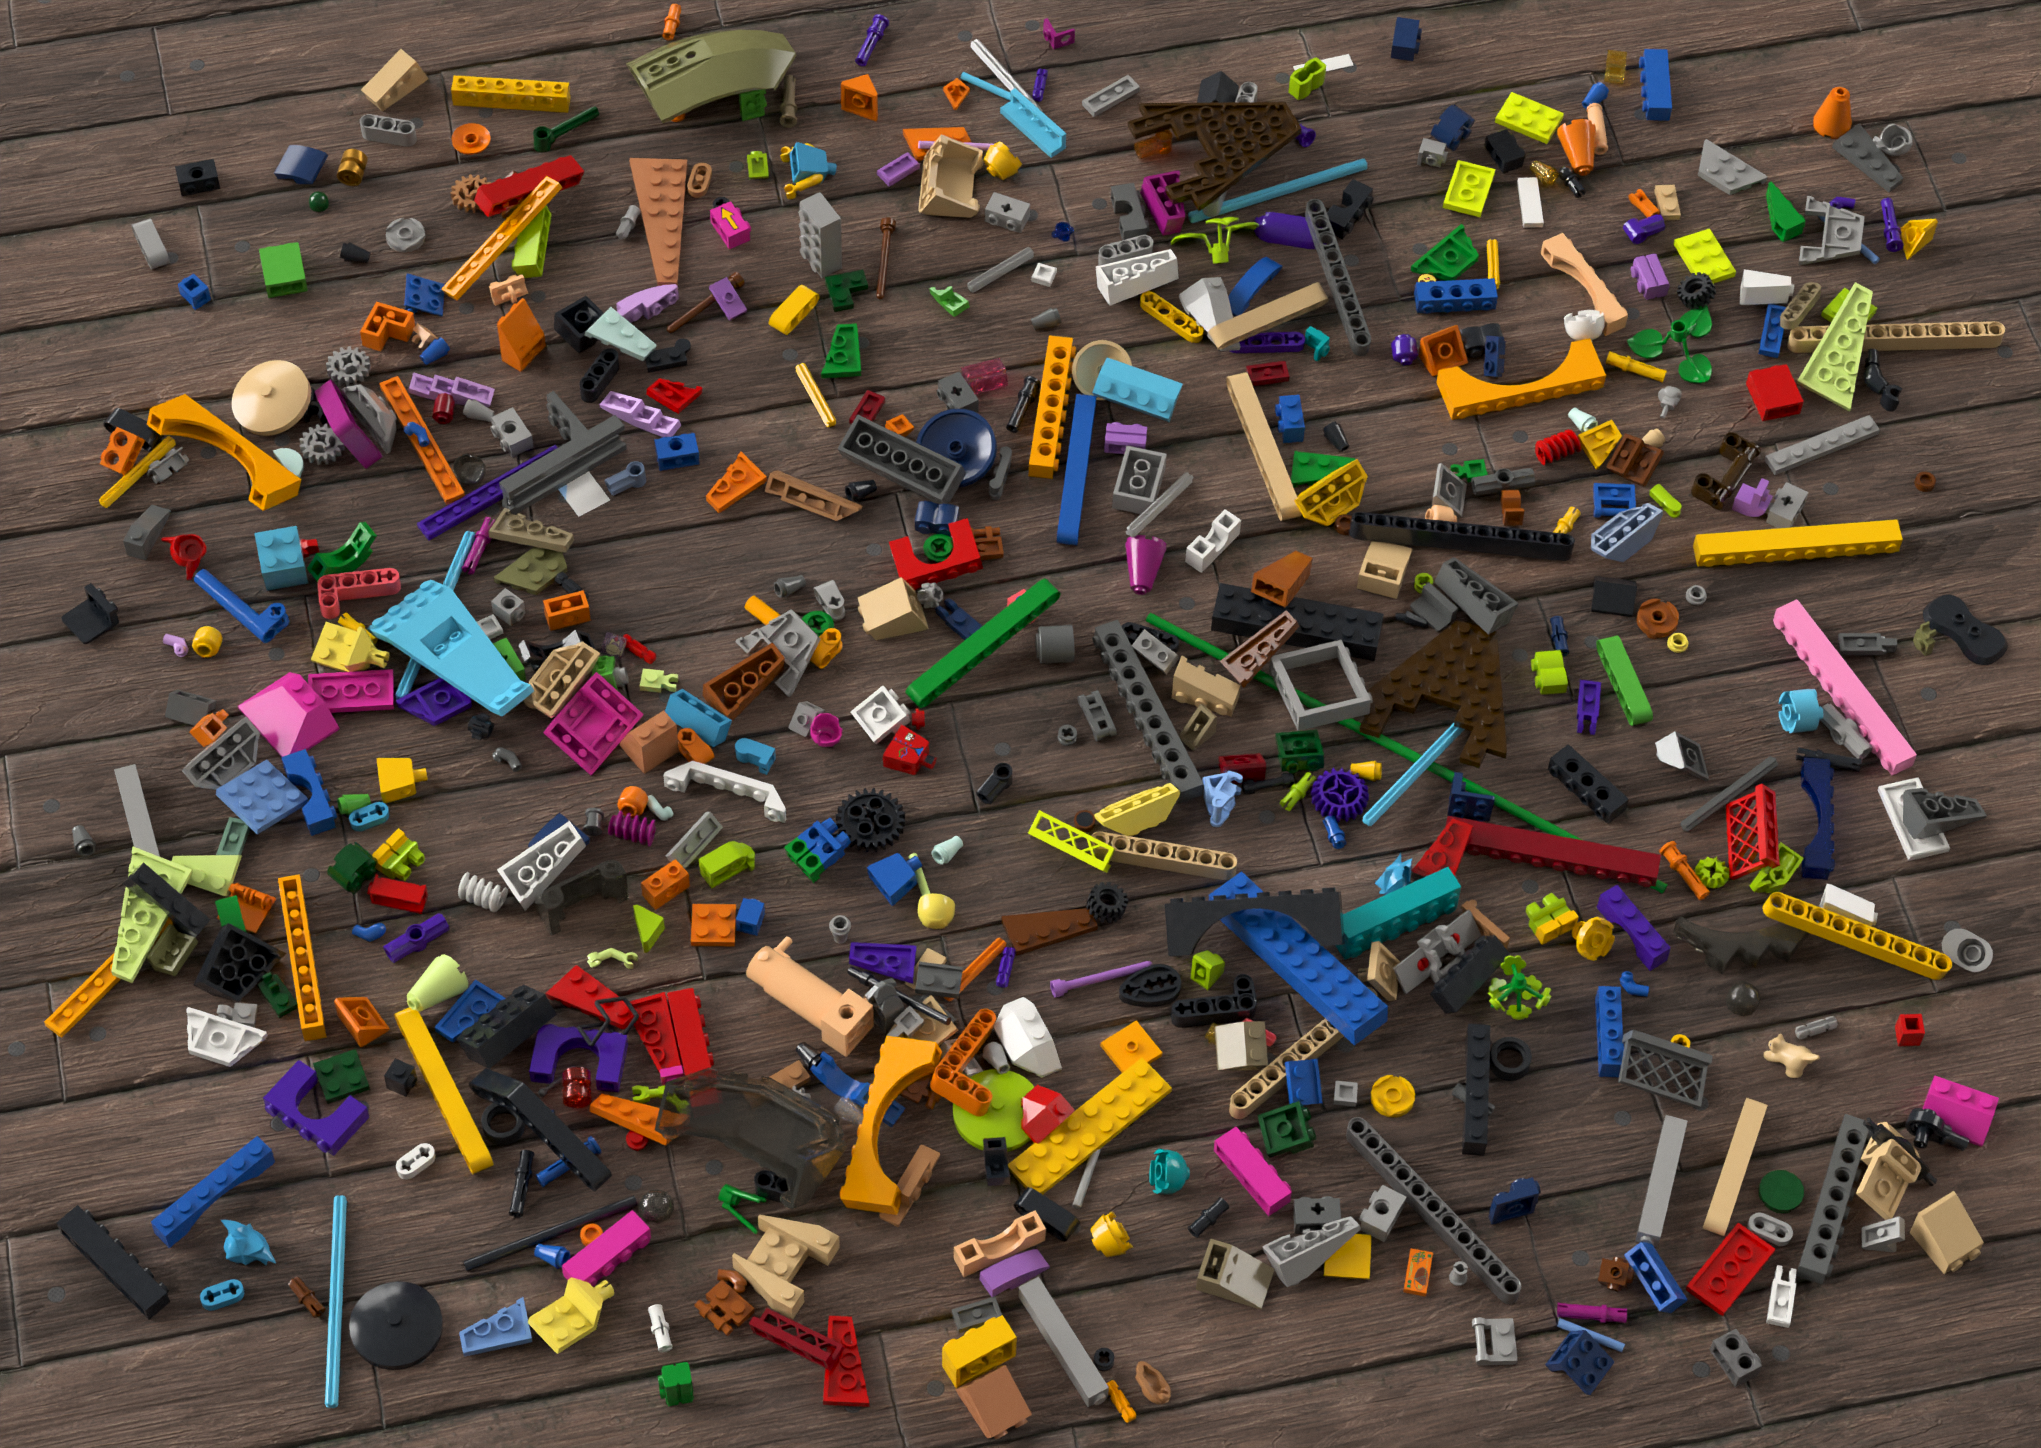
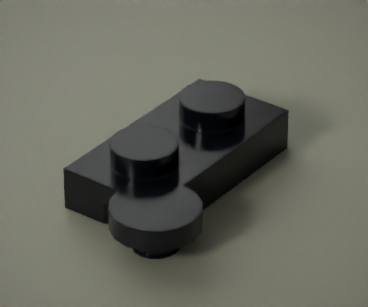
M684 338L679 339L674 347L651 352L645 359L648 373L686 366L687 358L685 353L691 349L690 341Z

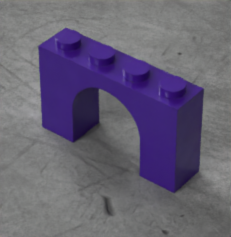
M547 1024L538 1029L529 1070L531 1082L551 1084L554 1081L560 1057L571 1049L585 1048L594 1052L599 1058L595 1079L597 1090L619 1093L628 1049L627 1035L619 1032H603L596 1044L591 1047L576 1027L564 1028L557 1027L554 1024ZM584 1030V1032L592 1041L599 1030Z
M298 1060L263 1097L265 1110L271 1116L281 1118L288 1128L298 1130L305 1140L315 1142L322 1152H329L335 1156L368 1120V1109L358 1100L349 1096L333 1114L326 1118L310 1119L303 1116L298 1111L299 1104L318 1083V1078L315 1070Z

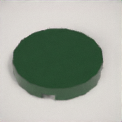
M1775 1170L1767 1173L1762 1178L1758 1188L1759 1198L1765 1204L1764 1206L1776 1213L1786 1214L1791 1212V1210L1797 1209L1804 1197V1187L1801 1180L1786 1170Z

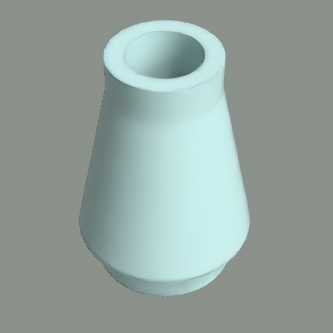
M1577 408L1571 409L1568 417L1582 433L1598 426L1594 416Z
M954 836L952 839L935 845L932 850V857L939 864L948 863L957 851L963 847L962 840L958 836Z

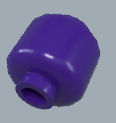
M1409 334L1395 337V340L1391 343L1393 360L1401 363V365L1412 364V361L1418 357L1416 339Z

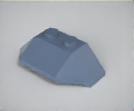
M1646 503L1642 507H1634L1619 512L1591 534V550L1607 559L1619 562L1626 561L1652 540L1663 516V510Z

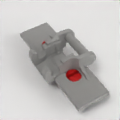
M1470 910L1464 912L1448 926L1438 925L1417 942L1419 948L1393 968L1405 994L1429 976H1431L1435 983L1445 978L1449 974L1448 970L1462 960L1461 956L1465 953L1464 949L1481 936ZM1451 953L1456 957L1439 970L1442 966L1440 961L1442 956Z

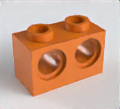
M116 427L115 431L110 435V442L107 448L101 454L99 464L122 475H126L133 468L145 440ZM128 438L126 445L123 446V440ZM119 456V461L114 465V459Z

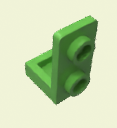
M599 657L592 670V676L597 672L618 691L613 674L615 657Z

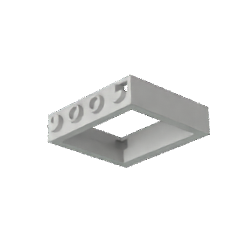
M1342 640L1271 657L1269 671L1298 731L1370 714V704L1373 703L1370 692L1367 693L1364 679L1359 677L1357 665L1351 661L1349 649L1344 646ZM1338 658L1357 698L1305 711L1286 670Z

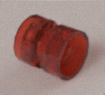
M572 1067L564 1070L562 1073V1085L564 1087L563 1104L570 1108H583L590 1105L592 1102V1091L590 1088L591 1071L583 1067Z

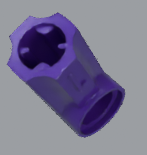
M1656 214L1642 220L1633 218L1624 224L1623 230L1633 244H1640L1647 236L1665 230L1664 219L1661 214Z

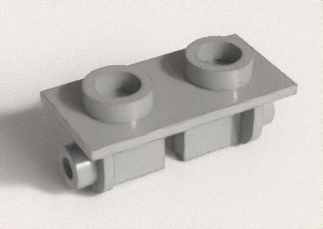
M182 447L177 450L173 448L165 454L166 458L161 461L156 460L149 465L150 469L147 476L152 474V480L156 484L158 482L162 483L172 475L168 468L171 467L176 473L187 465L189 458L185 454L181 455Z

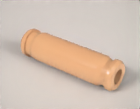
M1592 103L1587 107L1588 120H1591L1592 124L1595 123L1596 126L1594 153L1601 155L1608 150L1602 106L1598 103Z

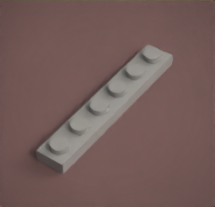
M1868 415L1766 455L1764 461L1773 474L1777 475L1879 434L1880 429L1871 416Z

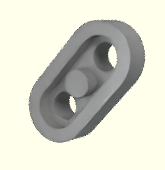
M1755 1213L1749 1219L1748 1230L1761 1239L1778 1246H1785L1791 1241L1793 1230L1789 1224L1764 1213ZM1755 1225H1761L1762 1229H1758ZM1777 1234H1782L1784 1237L1780 1238Z

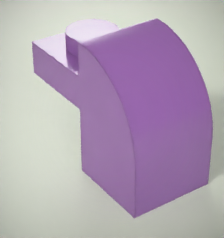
M1761 478L1756 489L1743 483L1735 498L1732 510L1750 517L1763 515L1773 498L1769 494L1770 490L1767 489L1769 481Z

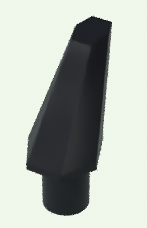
M1406 611V613H1396V621H1403L1407 625L1428 628L1429 626L1426 620L1409 611Z

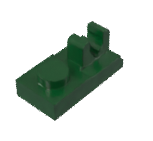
M269 972L262 976L263 981L257 984V987L279 1019L298 1008L296 1000L277 974L272 976Z

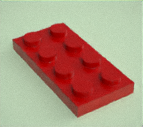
M1737 1223L1689 1282L1685 1290L1718 1314L1724 1316L1774 1254L1775 1248L1740 1223Z

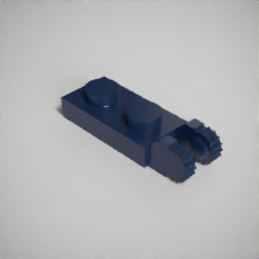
M947 598L944 601L945 606L952 612L951 615L941 606L935 608V612L945 621V624L964 640L982 627L961 607H958L952 599Z

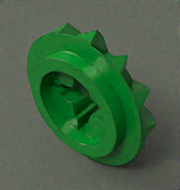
M944 534L930 536L923 546L924 555L929 558V561L934 560L939 563L951 555L954 543L951 537ZM936 547L938 549L943 547V551H939L936 553Z
M812 611L802 618L819 637L825 630L834 628L833 619L823 611ZM814 621L818 626H821L820 630L814 628Z

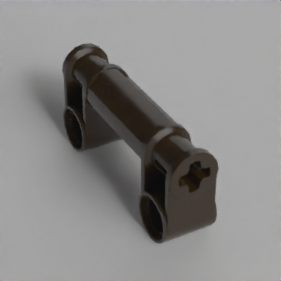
M1734 432L1724 435L1719 449L1723 457L1733 461L1721 480L1718 481L1706 473H1700L1695 477L1691 489L1693 497L1717 510L1724 507L1725 500L1733 494L1749 468L1753 465L1754 458L1761 453V449L1757 444L1748 441Z

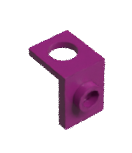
M1048 18L1044 19L1043 35L1045 40L1050 42L1053 49L1075 43L1074 28L1056 34ZM1070 35L1068 40L1061 41L1064 36Z

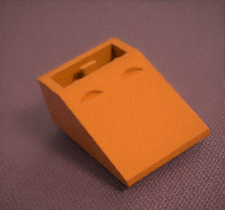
M524 298L515 303L510 311L499 319L497 327L502 361L521 372L546 346L544 332Z

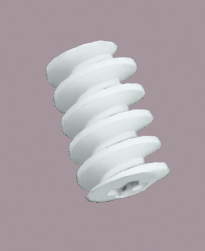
M465 873L459 885V898L462 900L466 899L469 903L474 902L477 906L482 905L484 909L490 908L492 912H497L506 900L508 889L505 887L500 892V885L497 884L492 889L493 882L490 881L484 886L485 879L482 878L477 883L476 875L469 880L470 873Z

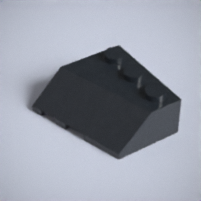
M228 923L221 927L193 985L211 995L239 1002L257 984L262 976L268 973L287 953Z

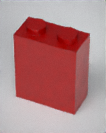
M1787 364L1749 372L1746 385L1762 421L1801 413L1804 401Z

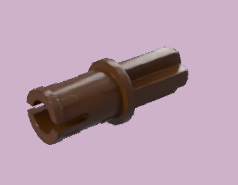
M298 1276L290 1280L289 1287L299 1298V1303L304 1304L314 1318L321 1316L322 1314L319 1311L324 1313L326 1308L314 1296L315 1292L310 1290Z

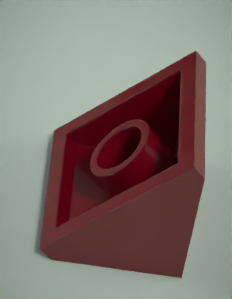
M1260 753L1218 756L1220 774L1227 773L1228 771L1236 772L1242 775V782L1253 779L1254 782L1265 780L1266 762ZM1235 780L1231 781V783L1235 785L1242 784V782L1238 783Z

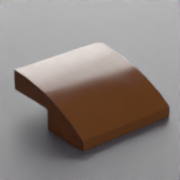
M1625 433L1606 468L1635 484L1645 487L1664 452L1662 449L1644 443L1640 438Z

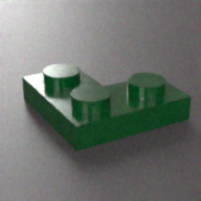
M863 269L825 277V284L834 312L853 309L854 303L850 293L868 290V283Z

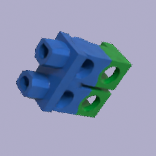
M828 818L821 824L817 820L812 824L813 826L784 847L787 856L813 884L820 878L819 875L845 855L844 849L851 843L850 838L843 831L835 838L831 835L838 829L831 818Z

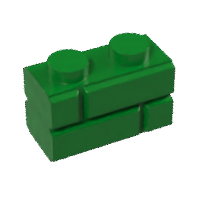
M683 1362L676 1364V1366L673 1364L662 1366V1375L657 1377L660 1398H665L666 1405L673 1406L679 1405V1402L682 1404L693 1402L694 1396L689 1364Z

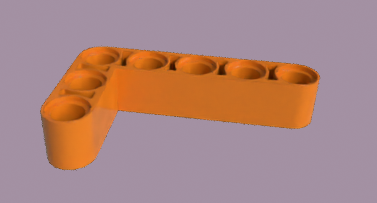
M981 1009L977 1012L936 1066L930 1082V1087L935 1093L975 1116H984L987 1113L993 1096L989 1089L965 1076L962 1072L992 1032L996 1015L989 1009Z

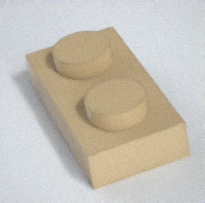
M1655 185L1654 191L1657 207L1664 221L1680 220L1681 214L1675 185Z

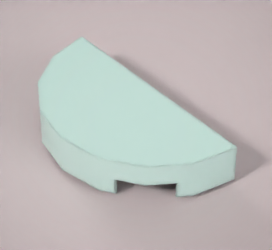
M289 448L273 450L274 456L279 463L300 478L304 468L301 455Z

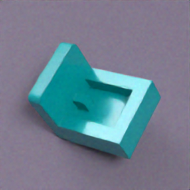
M1310 326L1305 333V344L1315 349L1314 360L1318 362L1330 350V337Z

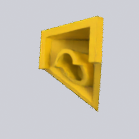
M1937 219L1909 220L1901 227L1900 238L1904 243L1903 249L1907 260L1933 239L1938 223Z

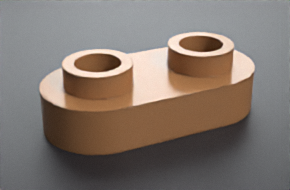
M698 163L693 167L687 185L688 193L692 197H703L707 193L712 178V168L710 165Z

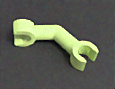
M614 948L587 955L589 958L587 962L591 968L597 967L603 960L610 957L624 962L625 967L628 969H633V963L627 960L633 959L638 961L637 954L633 952L626 954Z

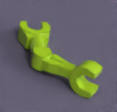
M640 1085L632 1087L633 1095L641 1094L640 1096L633 1097L634 1102L643 1104L650 1101V1098L660 1097L673 1104L678 1113L687 1115L691 1112L687 1108L690 1106L689 1103L682 1098H677L665 1085L659 1086L656 1089H649V1087Z

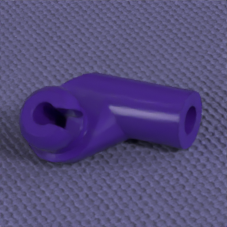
M1836 197L1829 203L1830 206L1837 209L1844 207L1854 209L1855 199Z

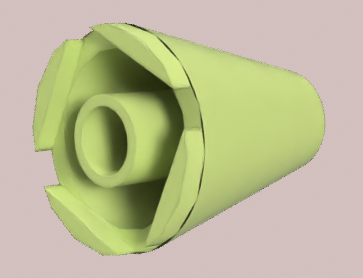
M445 954L436 957L407 994L408 1006L412 1010L423 1011L463 993L468 988V980L465 973L461 974L457 969L459 964Z

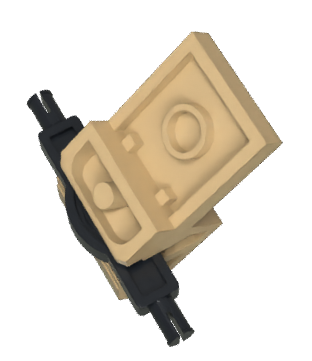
M1867 1118V1121L1864 1120L1863 1125L1871 1131V1138L1861 1160L1868 1165V1169L1856 1194L1881 1217L1888 1220L1893 1218L1909 1183L1915 1182L1916 1179H1924L1930 1186H1933V1183L1936 1184L1937 1179L1929 1173L1930 1169L1920 1159L1917 1149L1888 1122L1875 1124L1871 1118Z

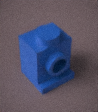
M195 274L184 278L178 283L180 294L192 305L194 310L211 300L209 288Z

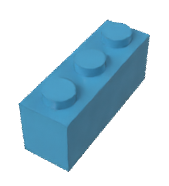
M684 689L670 694L665 712L676 725L694 730L707 745L715 747L725 742L732 720Z

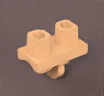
M512 275L506 281H496L490 283L489 286L495 306L510 300L512 303L517 302L518 297L528 294L523 275Z

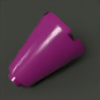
M1136 535L1135 537L1127 538L1125 547L1130 588L1135 594L1145 595L1151 591L1166 552V542L1152 536V540L1145 539L1146 535Z

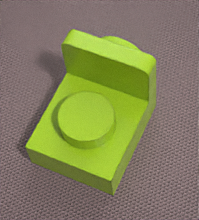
M754 151L747 155L749 179L769 178L767 153L762 154L761 151Z

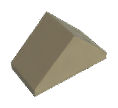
M1200 704L1180 733V740L1191 750H1196L1216 733L1217 716L1203 704Z

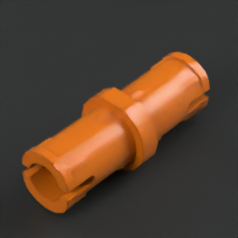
M671 4L669 14L665 18L663 38L666 40H673L676 28L679 27L681 6L678 4Z

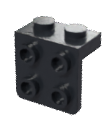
M92 583L84 587L87 600L61 617L62 622L83 644H89L119 624L117 606L113 601L109 602L104 592L100 588L96 589Z

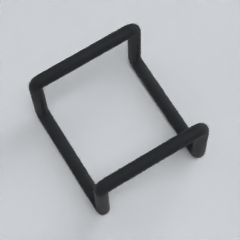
M626 997L601 999L594 1002L606 1021L579 1025L577 1027L579 1033L589 1046L593 1047L606 1028L611 1033L616 1032L612 1025L609 1024L610 1017L600 1004L624 1001L634 1015L623 1035L629 1033L638 1020L639 1014ZM601 1027L592 1041L583 1030Z

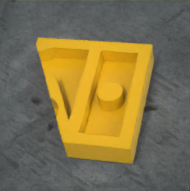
M1612 420L1578 435L1582 449L1596 470L1600 468L1622 437Z

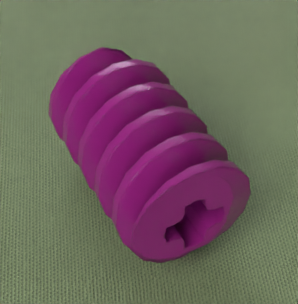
M622 810L617 815L611 817L608 827V835L610 836L614 834L617 838L623 836L627 841L631 838L632 842L640 841L642 845L648 842L649 847L654 840L656 832L655 820H652L649 825L647 824L646 817H644L642 822H639V815H636L631 820V813L629 812L624 818Z

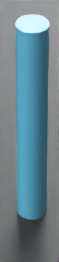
M963 72L961 74L962 80L1010 101V92Z

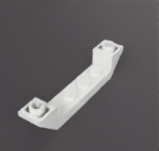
M695 761L688 762L664 773V786L672 791L685 793L690 779H693L697 783H706L713 785L717 789H726L740 796L746 795L760 802L765 801V817L774 822L780 821L785 823L786 808L771 784Z

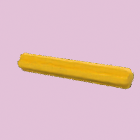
M801 363L797 365L796 372L826 427L835 426L836 419L806 364Z

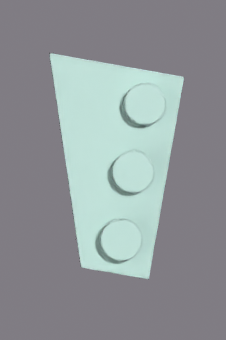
M612 307L585 332V336L597 338L607 346L609 344L619 348L621 352L641 361H644L657 346Z

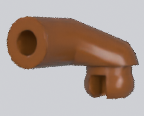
M718 1269L717 1280L732 1282L734 1284V1291L738 1293L745 1292L747 1280L738 1271Z

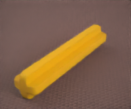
M1489 239L1487 241L1488 279L1495 278L1497 290L1500 285L1498 241L1496 239Z

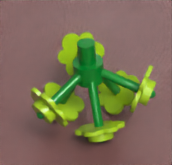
M1519 955L1515 957L1507 956L1501 964V968L1504 969L1506 975L1514 974L1511 983L1506 984L1504 979L1493 978L1488 993L1491 997L1489 1000L1491 1007L1496 1010L1501 1009L1504 1012L1506 1010L1500 1002L1506 1001L1507 996L1512 992L1516 993L1517 1005H1510L1506 1014L1511 1015L1513 1019L1517 1020L1527 1018L1532 1013L1531 1008L1521 1004V993L1525 1000H1530L1532 996L1537 997L1538 1002L1535 1005L1537 1009H1540L1542 1005L1546 1006L1551 998L1549 994L1551 988L1546 987L1540 994L1539 990L1542 988V983L1536 980V977L1533 975L1525 977L1523 973H1520L1521 969L1526 967V962Z

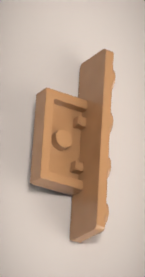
M924 1145L919 1146L897 1184L902 1192L898 1214L880 1213V1219L894 1226H900L913 1202L918 1200L924 1183L929 1181L932 1170L940 1158L939 1152Z

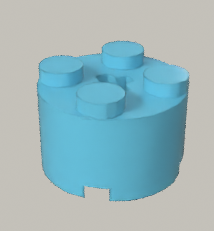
M1793 690L1781 694L1779 704H1782V711H1779V718L1783 729L1790 731L1789 733L1816 730L1819 719H1823L1824 715L1822 707H1819L1816 690Z

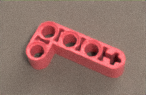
M394 568L324 575L318 580L320 609L322 616L327 619L336 618L340 614L339 601L394 595L401 590L399 573Z

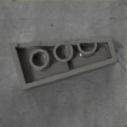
M1455 557L1443 563L1434 581L1487 634L1508 624L1519 604Z

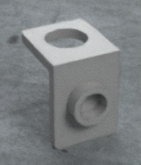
M808 701L799 702L788 728L804 737L808 736L814 717L817 714L824 713V709Z

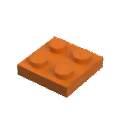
M692 904L691 946H735L736 904Z

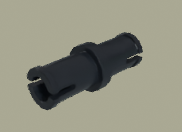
M1219 1197L1207 1210L1204 1209L1201 1212V1216L1188 1226L1189 1232L1195 1238H1198L1210 1225L1213 1226L1216 1223L1217 1218L1229 1209L1228 1203Z

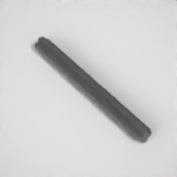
M1769 756L1680 823L1682 829L1686 832L1691 831L1778 766L1776 758Z

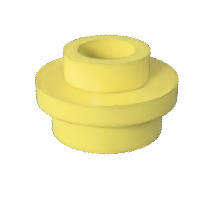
M1674 633L1668 638L1667 645L1671 651L1682 653L1688 648V640L1684 634Z

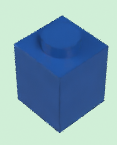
M743 898L736 917V931L757 936L765 915L764 903L757 899Z

